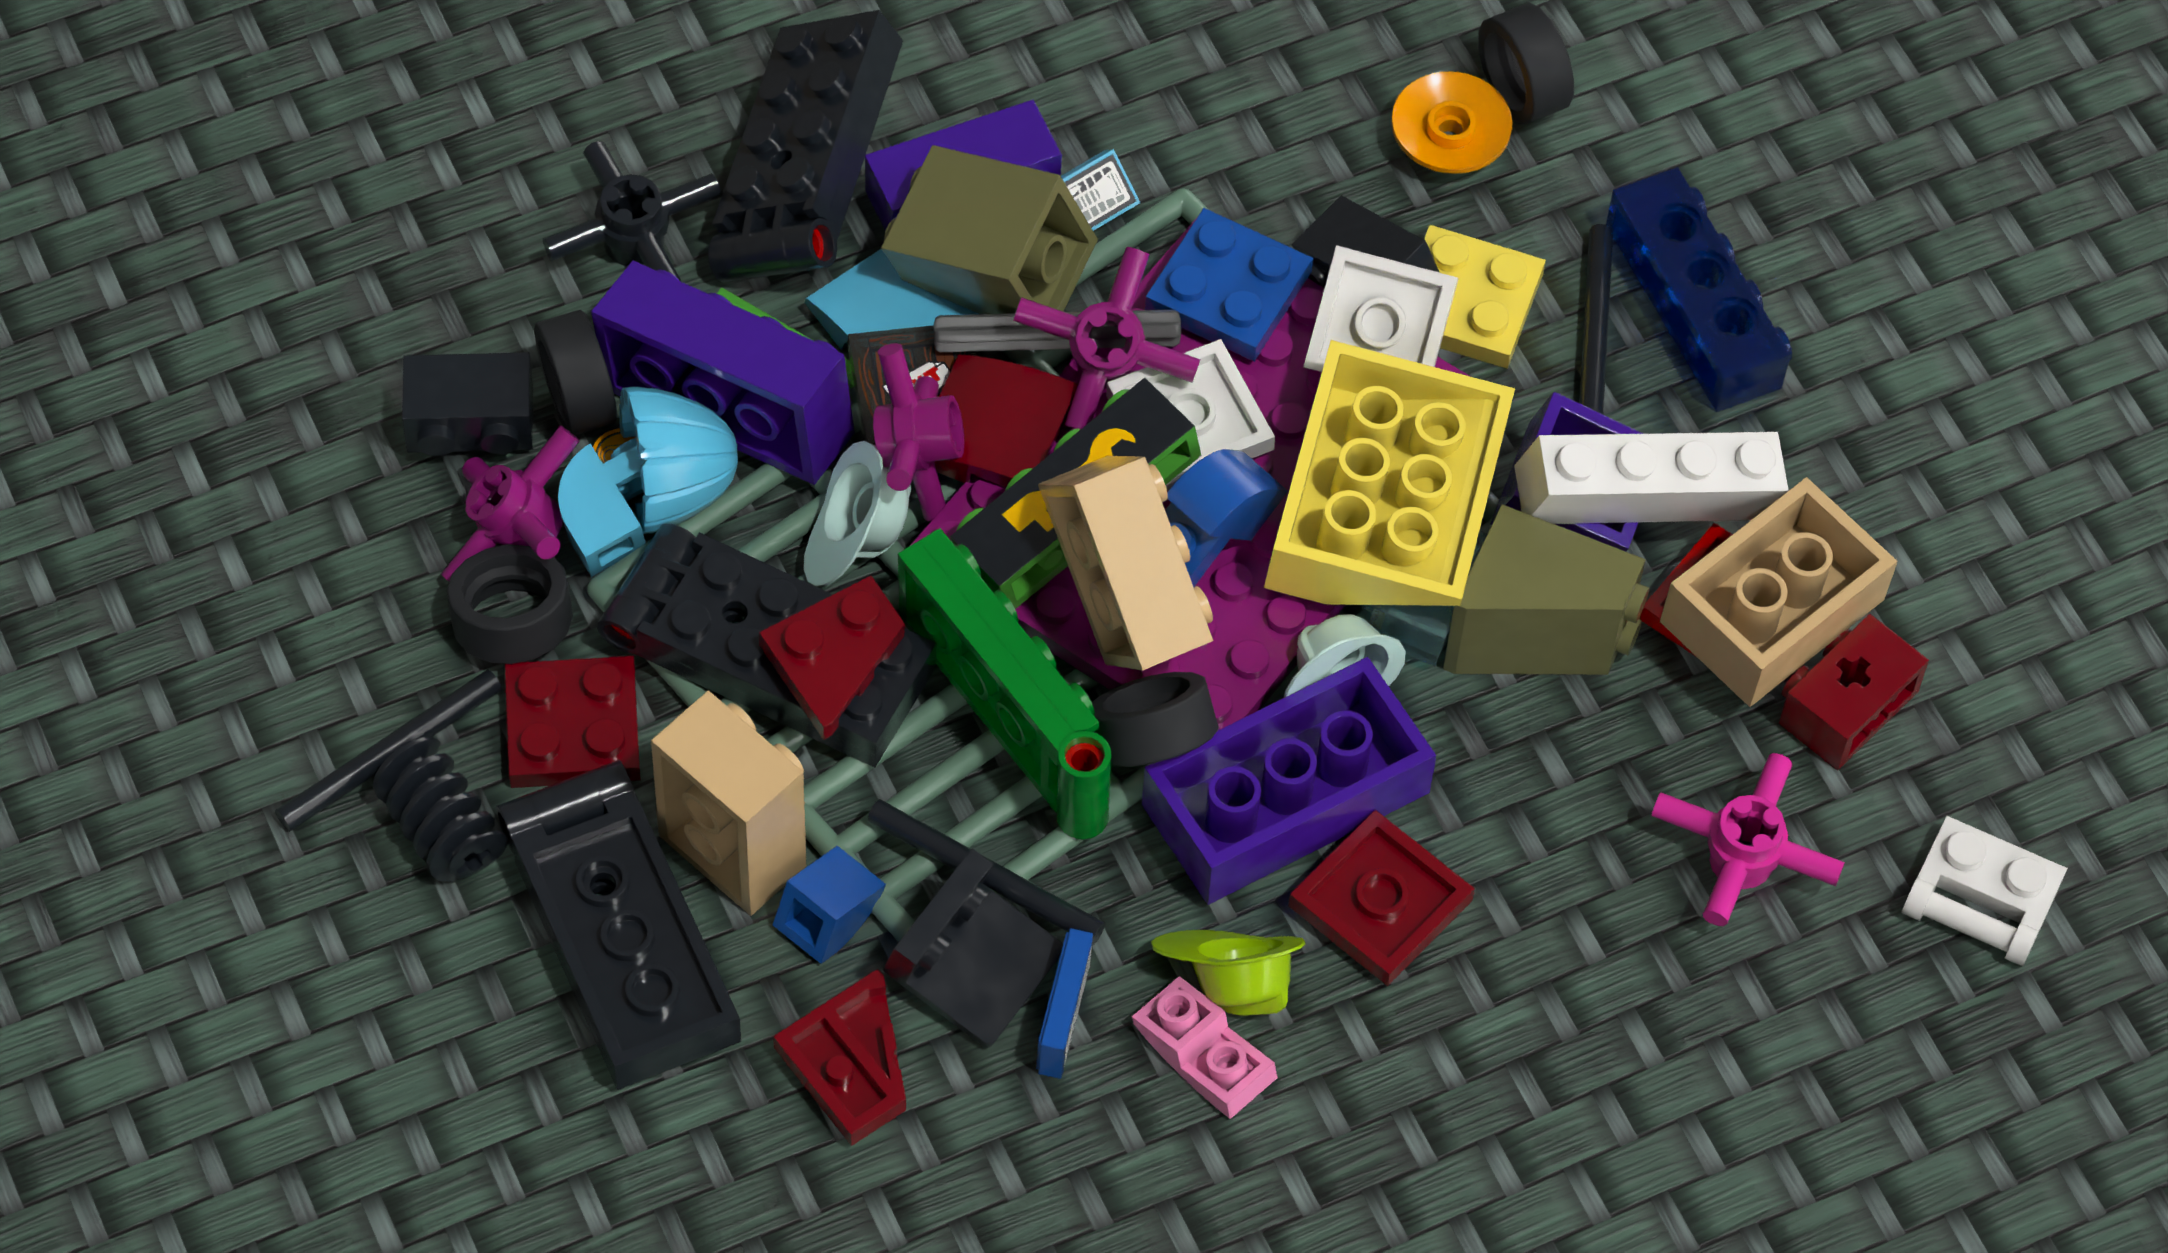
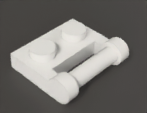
M1946 816L1925 863L1911 888L1902 913L1919 921L1922 916H1926L2007 952L2005 959L2024 966L2063 881L2067 868ZM1938 887L2014 920L2020 923L2017 929L1935 893V888Z

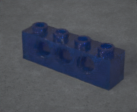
M1678 167L1614 189L1612 191L1606 225L1613 229L1614 240L1715 411L1719 412L1782 389L1788 364L1792 358L1789 339L1781 327L1773 326L1763 309V300L1757 285L1751 279L1746 280L1735 263L1734 250L1728 237L1724 233H1717L1709 220L1706 204L1701 192L1696 187L1688 185ZM1696 285L1705 286L1707 288H1701ZM1724 332L1733 333V334H1736L1737 336L1728 335V334H1726V333H1724Z

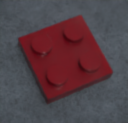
M634 656L505 664L509 778L511 788L550 786L617 760L622 762L630 781L641 780Z
M1374 810L1290 893L1288 906L1388 986L1473 901L1475 888L1377 810Z

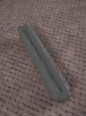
M1133 311L1142 324L1146 341L1164 347L1179 344L1181 339V320L1178 311ZM1066 312V313H1069V314L1074 315V316H1078L1081 312ZM1015 313L939 315L934 320V345L939 352L1070 349V345L1067 339L1013 321ZM1104 325L1099 328L1093 327L1089 338L1096 342L1097 348H1124L1126 338L1122 337L1118 329L1111 325Z

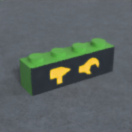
M1145 377L1130 390L1123 389L1114 394L1105 404L1102 413L1082 429H1073L1065 434L1055 446L1053 453L1033 469L1027 468L1015 475L1003 494L987 507L977 508L966 515L960 522L957 531L950 536L955 546L963 544L969 549L979 565L980 577L992 592L1001 590L1009 598L1015 609L1068 566L1040 492L1039 483L1105 456H1142L1146 458L1148 465L1153 464L1156 466L1165 485H1167L1202 456L1195 425Z

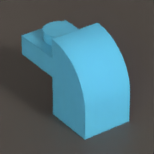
M636 438L616 448L611 454V460L602 463L590 443L571 459L560 480L558 502L564 526L573 548L591 577L617 563L645 544L641 525L627 504V501L643 493L640 467L644 461L639 460Z

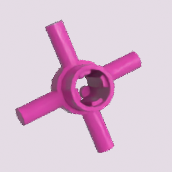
M1772 753L1768 756L1752 795L1735 798L1728 802L1724 808L1720 809L1718 813L1660 792L1652 811V817L1708 838L1709 860L1712 871L1718 878L1704 909L1703 918L1713 925L1725 926L1729 921L1741 889L1755 888L1766 882L1778 865L1835 887L1838 883L1845 862L1788 841V832L1783 815L1776 807L1792 768L1791 760L1782 754ZM1741 838L1742 841L1750 842V843H1752V845H1751V846L1743 845L1742 843H1740V842H1738V841H1739V839Z

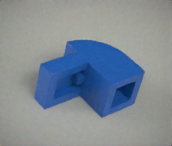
M1222 449L1209 454L1187 470L1167 492V499L1171 503L1165 512L1170 525H1176L1187 542L1190 561L1186 562L1185 566L1193 587H1195L1230 539L1251 541L1288 492L1285 487L1243 451Z

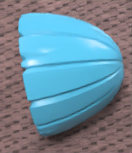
M622 388L621 404H619L620 433L623 438L636 437L639 460L644 461L640 470L642 489L645 495L643 496L642 503H635V517L641 525L643 534L655 533L662 524L670 523L677 525L694 517L711 506L724 494L733 481L738 465L736 439L723 419L714 411L696 401L676 393L655 388Z

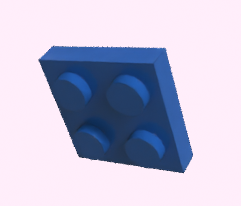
M1203 208L1146 295L1145 310H1176L1179 312L1181 328L1211 342L1221 339L1226 349L1255 362L1311 274L1313 258Z

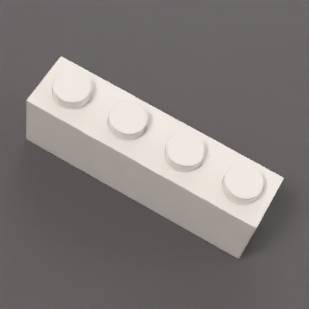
M1778 432L1539 435L1514 465L1521 511L1552 524L1752 520L1789 491Z

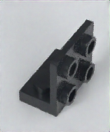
M972 848L896 945L882 971L980 1045L990 1048L1060 958L1063 943L983 884L993 863Z

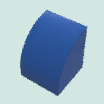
M836 846L787 881L772 925L822 964L838 952L864 924L871 914L875 903L881 897L886 883L839 846Z

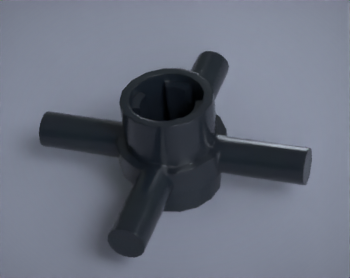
M597 141L589 144L583 154L603 189L601 197L597 201L595 219L543 238V245L549 259L554 261L603 242L606 253L613 261L624 266H629L632 261H636L654 270L668 271L681 281L663 249L664 236L669 225V216L721 196V190L715 176L711 173L660 193L659 188L650 179L632 174L623 176L604 142Z

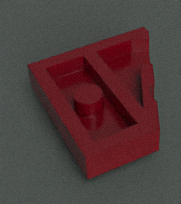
M870 575L759 632V646L824 740L832 736L839 727V717L856 695L860 697L874 679V671L877 665L883 660H887L904 637L905 623Z
M876 969L773 1036L774 1049L851 1146L906 1111V1095L902 1073L898 1064L893 1023L890 1020L885 979L879 969Z

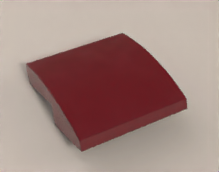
M958 355L939 397L952 395L958 403L964 429V453L961 458L934 462L936 471L962 483H969L974 474L1006 488L1012 478L1019 472L1027 468L1033 469L1049 456L1069 412L1078 384L1035 368L1008 361L980 356Z

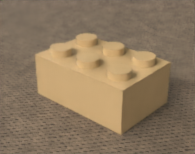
M1105 456L1038 484L1105 665L1145 670L1213 641L1207 625L1213 621L1212 610L1202 589L1198 586L1193 587L1185 566V563L1190 561L1189 548L1180 529L1176 525L1171 526L1162 504L1163 501L1167 500V489L1155 465H1148L1146 458L1142 456Z
M1806 477L1670 584L1660 622L1740 699L1751 707L1834 641L1840 634L1884 601L1898 561Z
M708 690L651 740L659 836L746 913L752 916L779 892L790 878L806 867L804 769L798 758L786 746L782 744L773 746L756 731L753 721L742 708L734 703H729L726 706Z

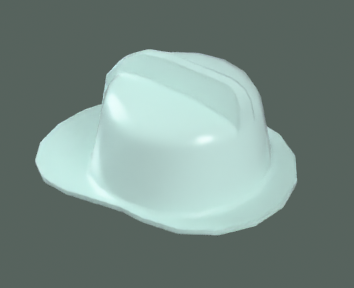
M867 441L852 444L841 455L833 469L824 504L811 532L804 554V573L807 581L817 587L830 585L840 578L855 561L856 557L875 558L886 552L898 539L903 529L908 513L911 485L903 491H896L889 487L886 482L888 469L883 467L882 457L876 446Z
M1352 614L1338 615L1318 625L1307 626L1298 636L1297 667L1299 672L1291 680L1285 691L1284 698L1366 657H1369L1389 686L1398 677L1405 664L1406 651L1398 639L1381 635L1365 619Z

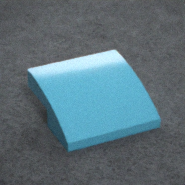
M882 249L808 296L804 302L838 347L842 350L849 346L855 355L860 358L862 364L869 347L867 336H869V339H877L893 335H913L882 338L870 342L871 349H879L885 346L883 344L891 343L905 344L902 346L934 343V335L930 334L934 333V320L937 316L978 314L903 281ZM896 338V339L884 340V341L881 342V343H883V344H880V343H879V342H880L881 340H883V339ZM924 347L913 348L915 360L918 363L925 358ZM925 347L926 355L928 356L930 355V347ZM907 349V350L910 351L913 365H915V364H914V359H913V354H912V349ZM869 351L865 359V367L867 370L869 368L871 375L875 379ZM904 351L905 358L909 366L912 367L908 351ZM872 352L876 373L878 377L876 352ZM881 367L882 380H883V385H884V384L886 383V381H885L884 374H883L882 367Z

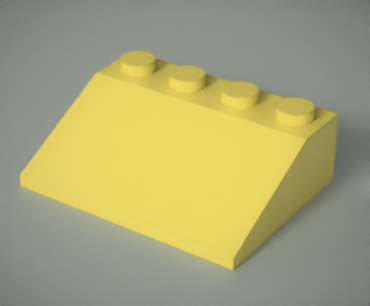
M1331 340L1274 544L1264 588L1326 605L1460 606L1515 388Z

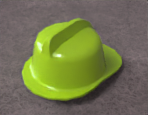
M1215 930L1169 932L1157 936L1151 941L1153 951L1166 957L1191 961L1202 992L1206 997L1225 1012L1241 1016L1275 1014L1286 1008L1290 984L1291 952L1305 945V940L1301 937H1259Z

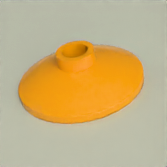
M1437 72L1418 78L1400 93L1393 107L1392 131L1396 142L1403 152L1421 166L1442 173H1468L1486 167L1504 152L1511 137L1512 115L1504 97L1486 81L1461 72ZM1444 132H1453L1457 135H1449Z

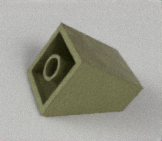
M932 145L923 165L912 176L910 191L897 217L891 220L887 226L881 249L900 278L905 282L978 314H1014L1017 311L1021 297L1064 311L1098 238L1060 175Z
M1501 505L1468 575L1461 605L1454 606L1443 670L1453 674L1608 675L1618 652L1629 656L1640 631L1642 620L1639 617L1650 590L1649 587L1640 584L1646 559Z

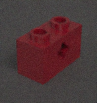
M1868 614L1853 630L1847 629L1827 645L1822 653L1824 658L1812 669L1806 665L1799 668L1788 680L1781 693L1786 700L1779 724L1837 771L1919 692L1929 659L1871 614Z

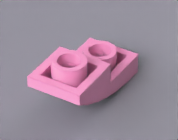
M1180 976L1132 1016L1135 1027L1168 1064L1229 1119L1277 1079L1275 1063L1230 1029L1225 1011Z

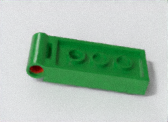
M941 528L937 529L898 553L899 615L908 630L937 643V666L1057 813V821L1062 831L1076 839L1096 837L1103 832L1109 820L1111 749L1108 742L1102 736L1094 733V731L1099 729V721L1094 716L1095 711L1091 700L1080 685L1075 682L1068 685L1056 670L1054 656L1046 643L1038 636L1030 638L1018 623L1017 612L1009 598L1001 590L992 592L980 577L979 565L969 549L963 544L955 546Z

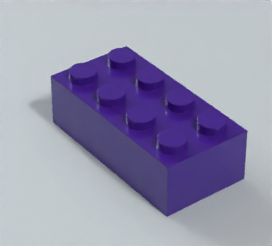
M632 261L591 311L595 335L607 366L613 392L618 396H621L622 388L645 387L676 393L696 401L714 411L726 422L735 436L738 451L813 485L817 483L855 433L845 355L838 352L827 342L808 339L786 329L781 323L771 317H759L732 305L729 300L719 294H707L681 282L668 271L654 270L636 261Z
M1366 657L1218 730L1211 740L1197 749L1178 757L1146 766L1144 768L1141 805L1207 905L1352 833L1374 810L1385 816L1429 794L1436 754L1369 657Z

